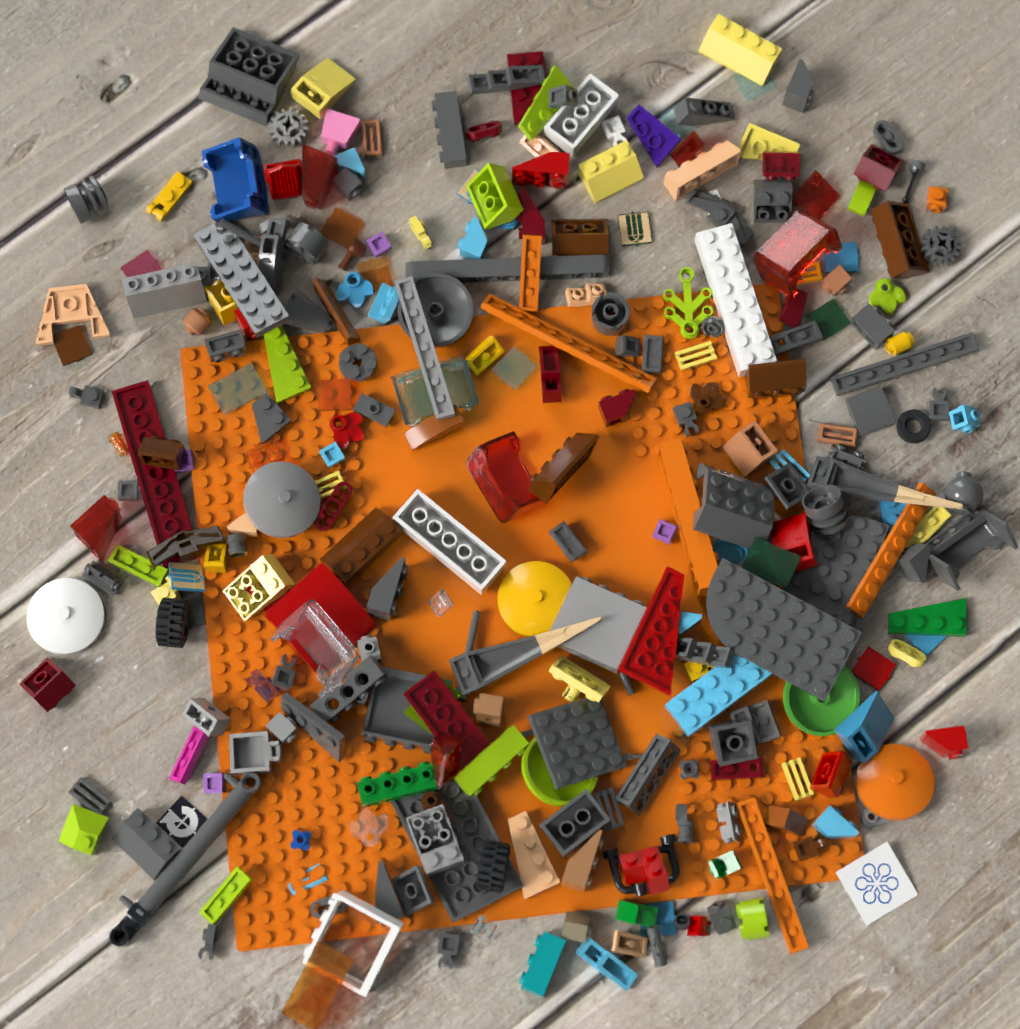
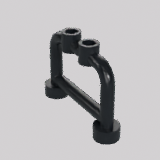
M675 834L660 837L661 846H658L660 854L668 852L672 868V874L668 876L669 885L674 883L680 874V867L673 844L677 842ZM618 848L602 852L604 860L608 859L617 890L624 894L635 893L636 897L648 894L646 882L633 886H625L622 883L618 864H620Z

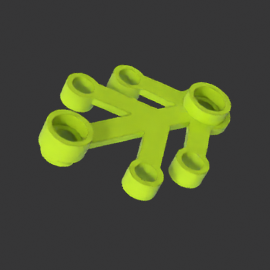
M684 267L679 272V280L683 283L684 302L671 289H666L663 292V299L667 302L671 301L685 314V320L675 313L673 307H667L664 310V317L669 320L672 319L681 327L680 332L684 338L693 339L698 335L699 325L703 320L712 316L713 308L709 305L704 306L701 313L693 320V312L705 300L711 298L712 291L710 288H703L700 295L692 302L691 282L694 279V271L689 267ZM687 274L690 278L684 279L683 275ZM707 291L710 295L704 296L703 292ZM671 293L672 297L668 298L665 294ZM708 309L711 313L705 314L704 310ZM672 311L673 315L669 316L666 312ZM692 328L693 332L688 333L686 329Z

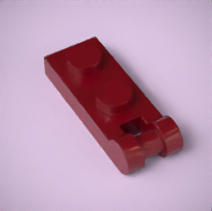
M759 757L758 759L719 766L717 760H710L711 781L766 778V772L763 770L765 759ZM750 765H755L756 771L750 772Z

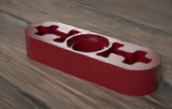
M348 482L338 483L314 521V526L317 530L327 531L332 526L352 494L353 489ZM346 485L349 493L342 495L341 499H344V502L341 503L339 499L333 498V495L336 494L338 496L340 493L338 488ZM330 501L338 503L339 509L336 512L329 511L328 503ZM325 510L329 515H333L334 517L333 519L328 517V519L326 520L328 526H323L322 528H320V523L318 522V519H323L326 514H322V512Z

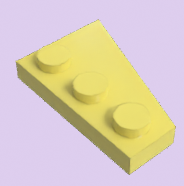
M749 123L738 148L741 150V159L763 160V152H798L800 144Z

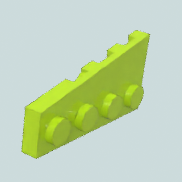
M557 65L551 68L548 78L544 80L541 90L536 94L534 102L518 125L529 141L534 139L544 129L546 124L561 108L552 109L548 107L549 89L565 84L573 87Z

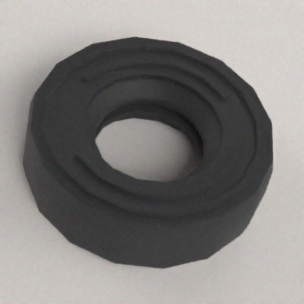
M908 410L898 418L896 425L897 433L905 442L912 444L920 443L930 433V420L920 410ZM910 420L918 421L921 425L920 431L917 433L909 432L906 426L907 422Z

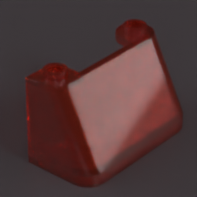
M514 431L478 445L466 461L468 471L498 520L504 524L543 503L541 499L529 491L532 476L518 455L522 443Z

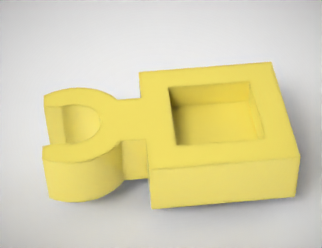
M416 215L410 218L409 225L424 249L427 250L432 247V242L425 233L426 226L424 222L418 220Z

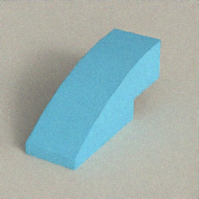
M586 937L585 943L582 942L575 952L577 956L625 991L630 988L638 976L637 973L591 938Z

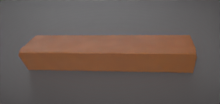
M313 278L312 283L315 292L347 345L350 346L360 341L359 335L327 282Z

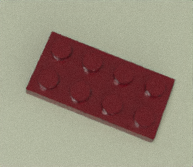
M543 51L507 54L508 66L542 65L546 79ZM542 84L510 90L514 125H519L526 111L534 102L536 94L541 90Z

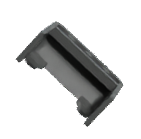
M977 508L970 514L962 516L924 543L931 545L928 559L929 565L944 583L957 591L961 589L956 580L960 574L957 567L983 548L998 550L1005 543L1014 549L1019 548L1009 525L982 508Z

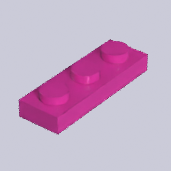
M196 726L193 727L169 777L171 781L186 785L190 779L192 770L199 760L202 749L209 737Z

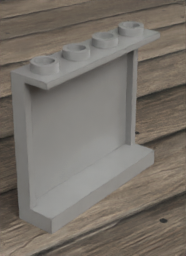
M197 262L122 279L125 296L134 319L207 302Z
M576 576L550 631L602 617L600 622L557 647L618 674V667L647 607L638 600L633 602L627 599V596L620 592L615 594L609 591L610 589L604 585L599 584L597 586L592 584V581L586 577L579 578Z

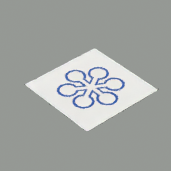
M888 842L835 872L866 926L918 895Z

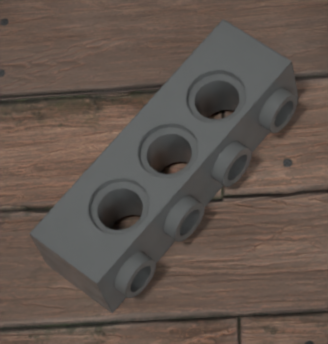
M373 655L368 656L312 703L310 707L324 721L333 724L340 718L339 714L343 710L347 712L355 706V700L359 697L360 699L366 697L370 693L368 689L373 685L376 687L385 680L384 676L387 672ZM363 673L369 677L367 684H363L360 680ZM347 686H351L354 690V694L351 697L346 694ZM333 698L337 699L339 702V707L337 709H334L331 706V700Z

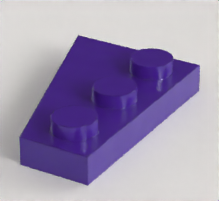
M640 104L627 117L629 124L657 168L679 144L681 138Z

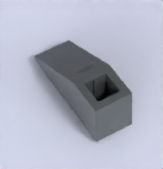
M685 97L674 108L677 125L698 126L733 121L735 119L732 104L727 102Z

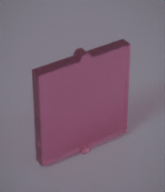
M148 250L120 267L127 278L162 270L158 265V260H155Z

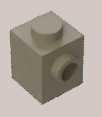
M567 911L561 938L585 943L586 936L591 935L593 924L589 923L590 915Z

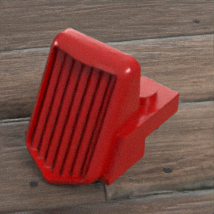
M300 159L263 165L265 180L269 182L273 200L288 199L303 194L300 178L303 176Z

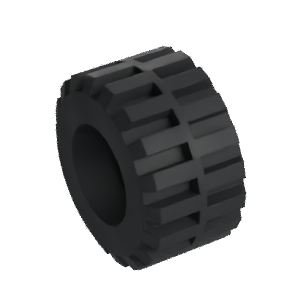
M162 598L157 611L155 628L158 646L184 647L190 624L188 600Z
M492 840L484 841L477 873V889L502 893L511 850L509 843Z

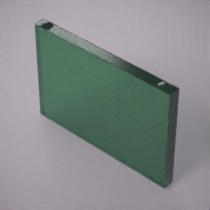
M755 537L741 568L783 588H788L801 556Z

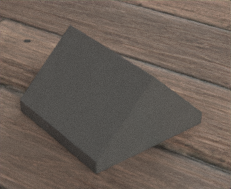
M791 462L765 477V480L787 510L800 503L803 496L810 491Z
M416 865L391 879L405 916L434 905L420 865Z

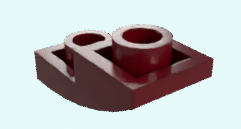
M790 286L783 302L785 306L778 321L793 328L798 327L808 293Z

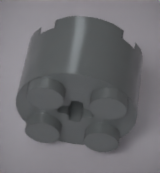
M300 222L287 238L284 247L288 251L297 255L296 259L303 264L308 262L314 265L329 247L327 245L328 241L316 229L311 231L308 229L309 225Z
M607 293L599 296L594 301L591 322L592 326L599 333L607 336H617L626 328L630 310L625 298L617 293Z

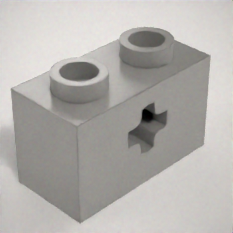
M190 698L182 716L209 737L223 736L231 718L205 698Z

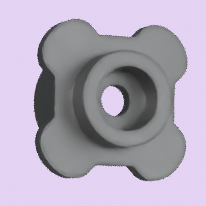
M695 759L692 761L682 760L679 763L681 767L680 777L683 780L687 778L697 779L699 777V772L697 771L698 761Z

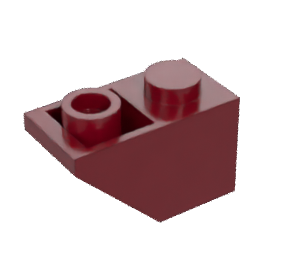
M625 389L619 392V395L613 397L608 395L599 401L598 408L606 427L625 420L635 399V389Z

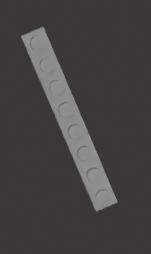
M410 276L396 280L394 284L436 420L439 421L453 417L455 412L413 277Z

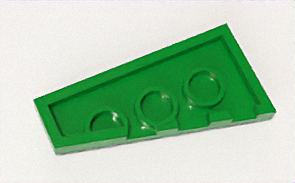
M966 598L889 613L888 634L966 637Z

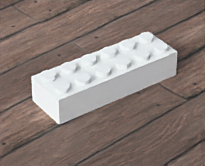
M419 489L412 494L393 516V521L403 532L480 595L487 590L506 568L507 561Z

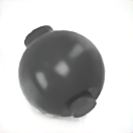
M965 471L956 473V478H953L946 486L945 499L962 504L963 509H951L960 515H968L975 511L982 503L983 489L980 483L971 477V473Z

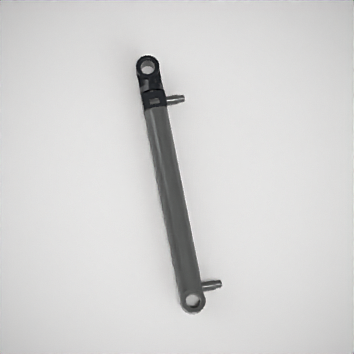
M226 773L224 778L234 789L144 895L135 903L124 895L119 898L129 909L126 913L132 918L126 915L111 930L109 938L112 944L118 947L127 946L141 929L137 923L144 927L152 918V914L253 795L260 790L262 783L256 774L246 773L239 782L234 776ZM251 778L255 779V787L247 788V780ZM123 931L125 933L124 941L117 942L116 934Z

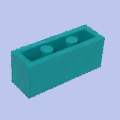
M545 931L542 936L538 934L534 944L537 947L535 954L530 953L526 963L530 965L527 973H522L519 983L522 984V990L541 998L544 997L566 940Z

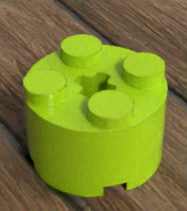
M763 897L739 901V904L736 905L738 918L742 919L743 924H739L742 939L746 938V941L770 937L764 904H762L764 903Z

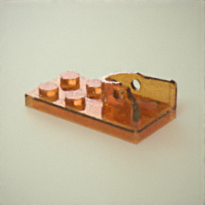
M318 941L281 1014L309 1029H321V1024L355 959Z

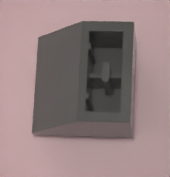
M753 180L754 223L791 222L793 192L791 180Z

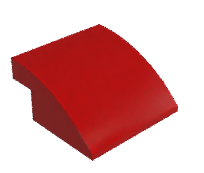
M323 562L315 567L264 614L265 618L279 631L280 637L319 678L358 643L357 641L361 640V637L366 636L377 626L360 603Z

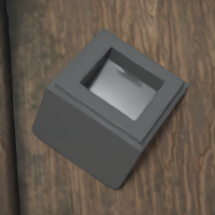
M626 335L618 337L616 339V356L639 357V338Z

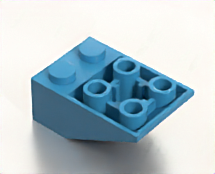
M875 691L834 730L850 755L865 764L879 751L891 727L894 716L878 691Z

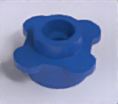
M294 830L292 832L293 841L290 844L291 848L307 851L310 848L309 839L312 837L309 831L299 832V830Z

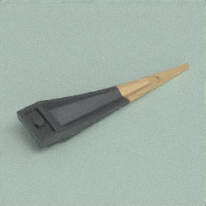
M817 456L807 483L810 490L821 485H835L840 489L842 497L963 509V505L892 483L832 458Z
M602 617L534 636L465 652L450 659L449 662L463 696L465 697L478 690L485 689L600 622Z

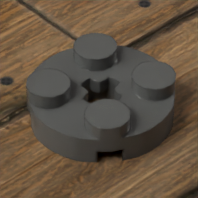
M360 343L348 346L340 353L339 369L346 379L363 382L373 376L377 360L374 352L365 344ZM354 360H361V366L353 365Z

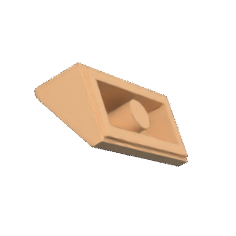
M541 133L530 141L524 135L519 142L535 157L549 152H561Z

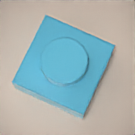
M336 442L319 451L328 468L345 460Z

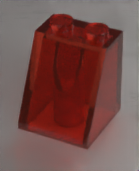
M303 144V201L307 207L321 210L333 186L332 179L339 174L338 158Z
M105 494L70 525L75 536L101 562L107 554L122 519L119 504L112 497L108 499Z

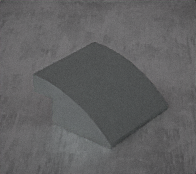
M232 27L209 61L208 77L200 88L199 99L266 126L289 84L300 54Z

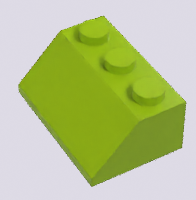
M488 162L466 185L482 225L486 230L513 221L523 211V207L504 166Z

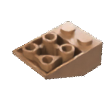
M599 830L568 861L561 886L584 893L585 888L589 889L593 877L590 874V870H595L599 857L595 854L597 850L601 851L605 838L601 836L602 830Z

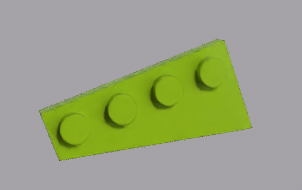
M282 325L265 333L264 339L277 405L311 390V386Z

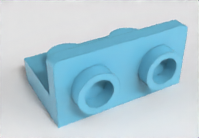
M385 283L381 284L368 314L370 318L382 324L387 323L391 319L399 301L395 286L391 287Z

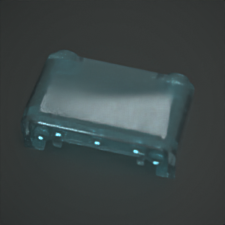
M463 356L440 361L439 364L452 405L456 404L457 407L463 408L464 411L475 408L474 405L479 403L467 360ZM421 368L390 377L405 425L409 424V427L416 426L423 417L434 414Z

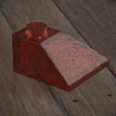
M445 732L434 737L431 743V748H433L431 759L436 788L441 789L457 774L464 743L463 739Z

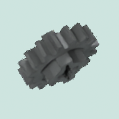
M944 225L941 229L935 226L933 230L928 229L927 234L923 235L920 245L924 247L921 249V252L926 253L924 259L930 258V264L935 261L937 266L941 262L944 266H947L948 261L953 263L955 258L959 256L958 252L962 247L958 244L961 242V239L955 238L958 234H952V228L947 231Z

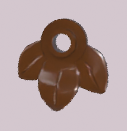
M709 382L703 387L694 383L690 388V397L695 401L694 408L699 414H707L712 409H721L726 403L724 397L718 396L719 386L715 382Z

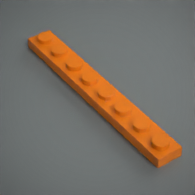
M924 482L919 483L915 489L928 495H936ZM907 503L846 606L858 618H864L929 506Z
M753 797L738 802L735 805L789 955L808 949L806 937L756 799Z

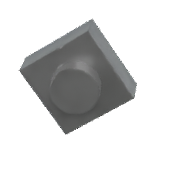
M118 481V501H138V481Z

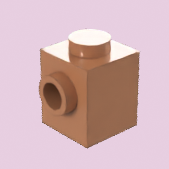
M839 264L820 283L825 293L834 296L836 293L842 294L848 288L846 284L852 278Z

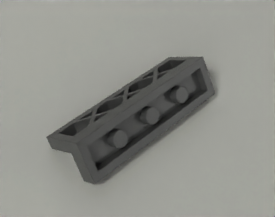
M656 734L615 800L640 816L681 750L671 740ZM670 749H672L673 751L667 758L668 752L670 751ZM661 766V770L657 774V770ZM640 799V803H639L638 807L636 808L635 805H636V803L638 802V800Z

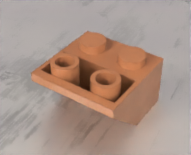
M756 421L740 430L722 447L744 478L775 458L778 451Z

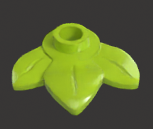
M887 278L879 279L875 284V290L869 295V304L872 307L880 306L888 315L893 314L897 303L906 302L904 291L900 287L894 286ZM883 284L887 285L886 291L882 290Z

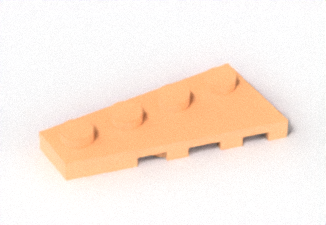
M522 812L508 819L519 877L524 886L522 887L523 897L526 900L559 884L560 881L527 812Z

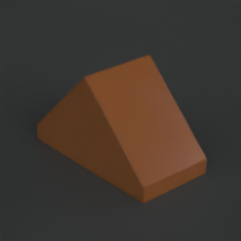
M769 805L764 824L801 837L807 818L791 809Z

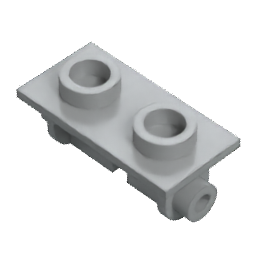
M726 801V805L725 803L718 804L716 811L719 823L726 822V825L720 826L722 840H724L725 844L732 843V839L733 841L741 842L742 830L737 823L738 810L736 805Z

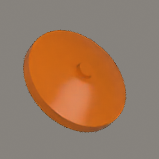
M900 744L881 745L879 751L865 764L860 762L855 778L857 793L862 803L875 815L894 821L907 820L920 814L929 804L935 788L933 771L927 760L916 750Z

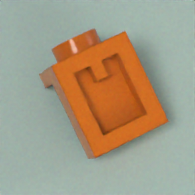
M929 186L926 209L934 213L944 212L947 206L948 189Z

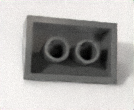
M585 789L539 826L562 857L567 859L585 845L599 830L603 831L612 822L590 792Z
M139 808L123 822L112 838L153 880L166 869L181 851Z

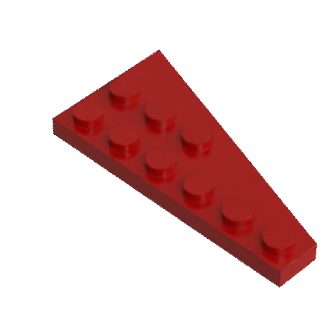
M667 566L617 671L670 697L685 575Z

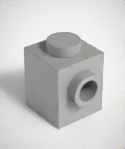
M372 635L361 637V640L357 641L361 660L363 661L368 656L373 655L378 663H382L377 637H372Z
M280 712L266 725L267 730L283 745L286 742L291 743L297 736L295 734L297 732L295 727L297 723L290 716L286 718Z

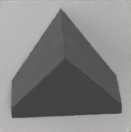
M915 543L905 548L894 566L909 581L925 583L931 545Z

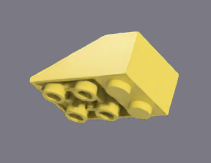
M327 57L303 75L291 88L292 98L321 120L326 113V109H330L356 79Z
M273 554L262 555L228 585L223 592L242 619L247 621L284 595L295 583ZM249 586H251V590L254 591L252 596L246 591V589Z

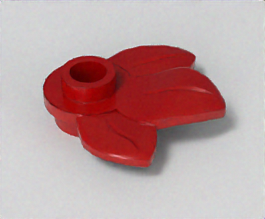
M349 413L345 416L335 415L332 417L330 428L334 432L333 439L339 447L346 449L349 441L358 442L364 439V433L358 426L363 420L361 415ZM341 422L343 426L337 427L336 423Z

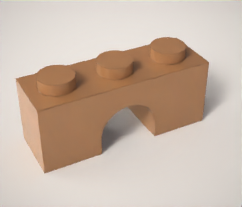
M480 693L479 699L475 698L473 717H476L478 724L500 727L503 697Z

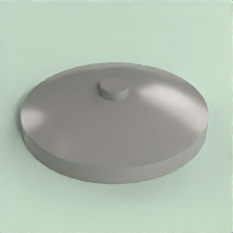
M272 462L260 467L249 478L243 493V505L248 519L259 531L275 538H290L306 531L315 521L320 509V493L314 479L301 467L288 462Z

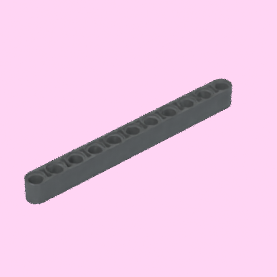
M608 255L541 257L539 280L605 278L610 276ZM521 257L411 261L405 264L406 278L412 276L414 280L425 274L442 273L456 278L461 283L520 281Z

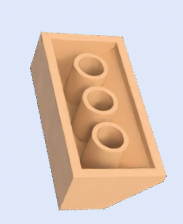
M729 141L719 142L713 146L712 150L700 153L693 161L688 160L679 169H672L667 172L664 178V185L674 200L677 201L691 193L694 189H698L738 166L741 150Z

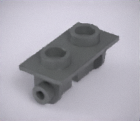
M840 444L831 446V449L834 451H829L827 458L836 459L841 462L847 460L848 465L863 471L865 465L862 464V461L867 462L864 454L854 451V453L846 451L847 447Z
M95 561L85 566V572L82 577L113 597L125 582Z

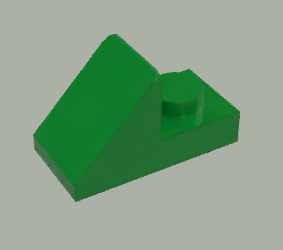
M619 899L615 919L632 925H655L658 907Z

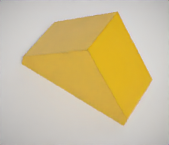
M227 543L207 545L204 567L207 573H226Z

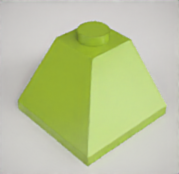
M72 804L59 842L83 853L96 855L109 817Z

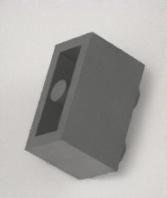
M867 304L854 315L850 322L875 350L885 343L886 339L892 337L895 331L891 322L884 320L880 311L870 304Z

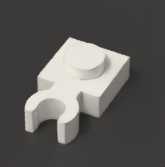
M619 115L601 122L608 141L614 140L613 147L618 145V142L627 140L622 136L625 135L626 131Z

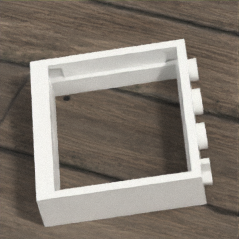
M341 889L337 894L333 893L328 904L331 906L328 911L325 910L320 918L322 924L320 928L316 927L311 936L314 940L311 945L308 944L303 954L305 958L302 963L366 997L371 991L404 923ZM342 901L391 927L364 982L315 956Z

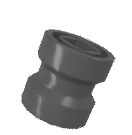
M237 533L226 537V542L229 545V557H241L248 554L247 547L244 546L246 541L245 534Z

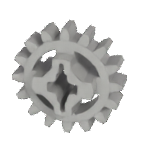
M282 108V113L276 111V118L271 117L272 123H268L269 135L272 136V141L278 140V146L284 143L285 148H288L289 144L294 148L296 142L301 145V138L306 139L305 133L309 132L307 127L308 121L304 120L305 115H299L298 109L292 112V108H289L287 112Z

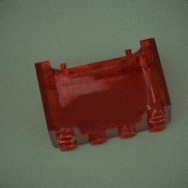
M799 209L754 253V263L762 280L793 299L799 293L796 289L797 283L803 281L801 274L823 252L829 254L833 251L837 254L843 246L834 227L807 211Z

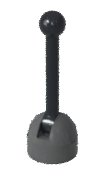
M911 161L910 172L913 175L906 194L902 198L903 203L909 202L908 197L915 177L922 174L926 164L921 161Z

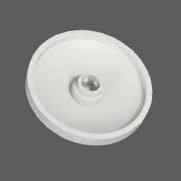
M72 578L56 579L43 585L33 595L27 609V626L36 643L46 651L57 655H73L86 650L98 639L105 623V610L99 595L90 585Z

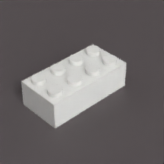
M589 74L577 88L578 106L575 108L569 105L562 106L544 127V136L566 153H570L571 157L578 152L600 126L601 122L617 106L619 101V94L592 74Z

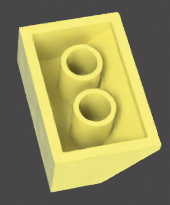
M627 140L579 164L577 171L595 204L644 179L637 157Z

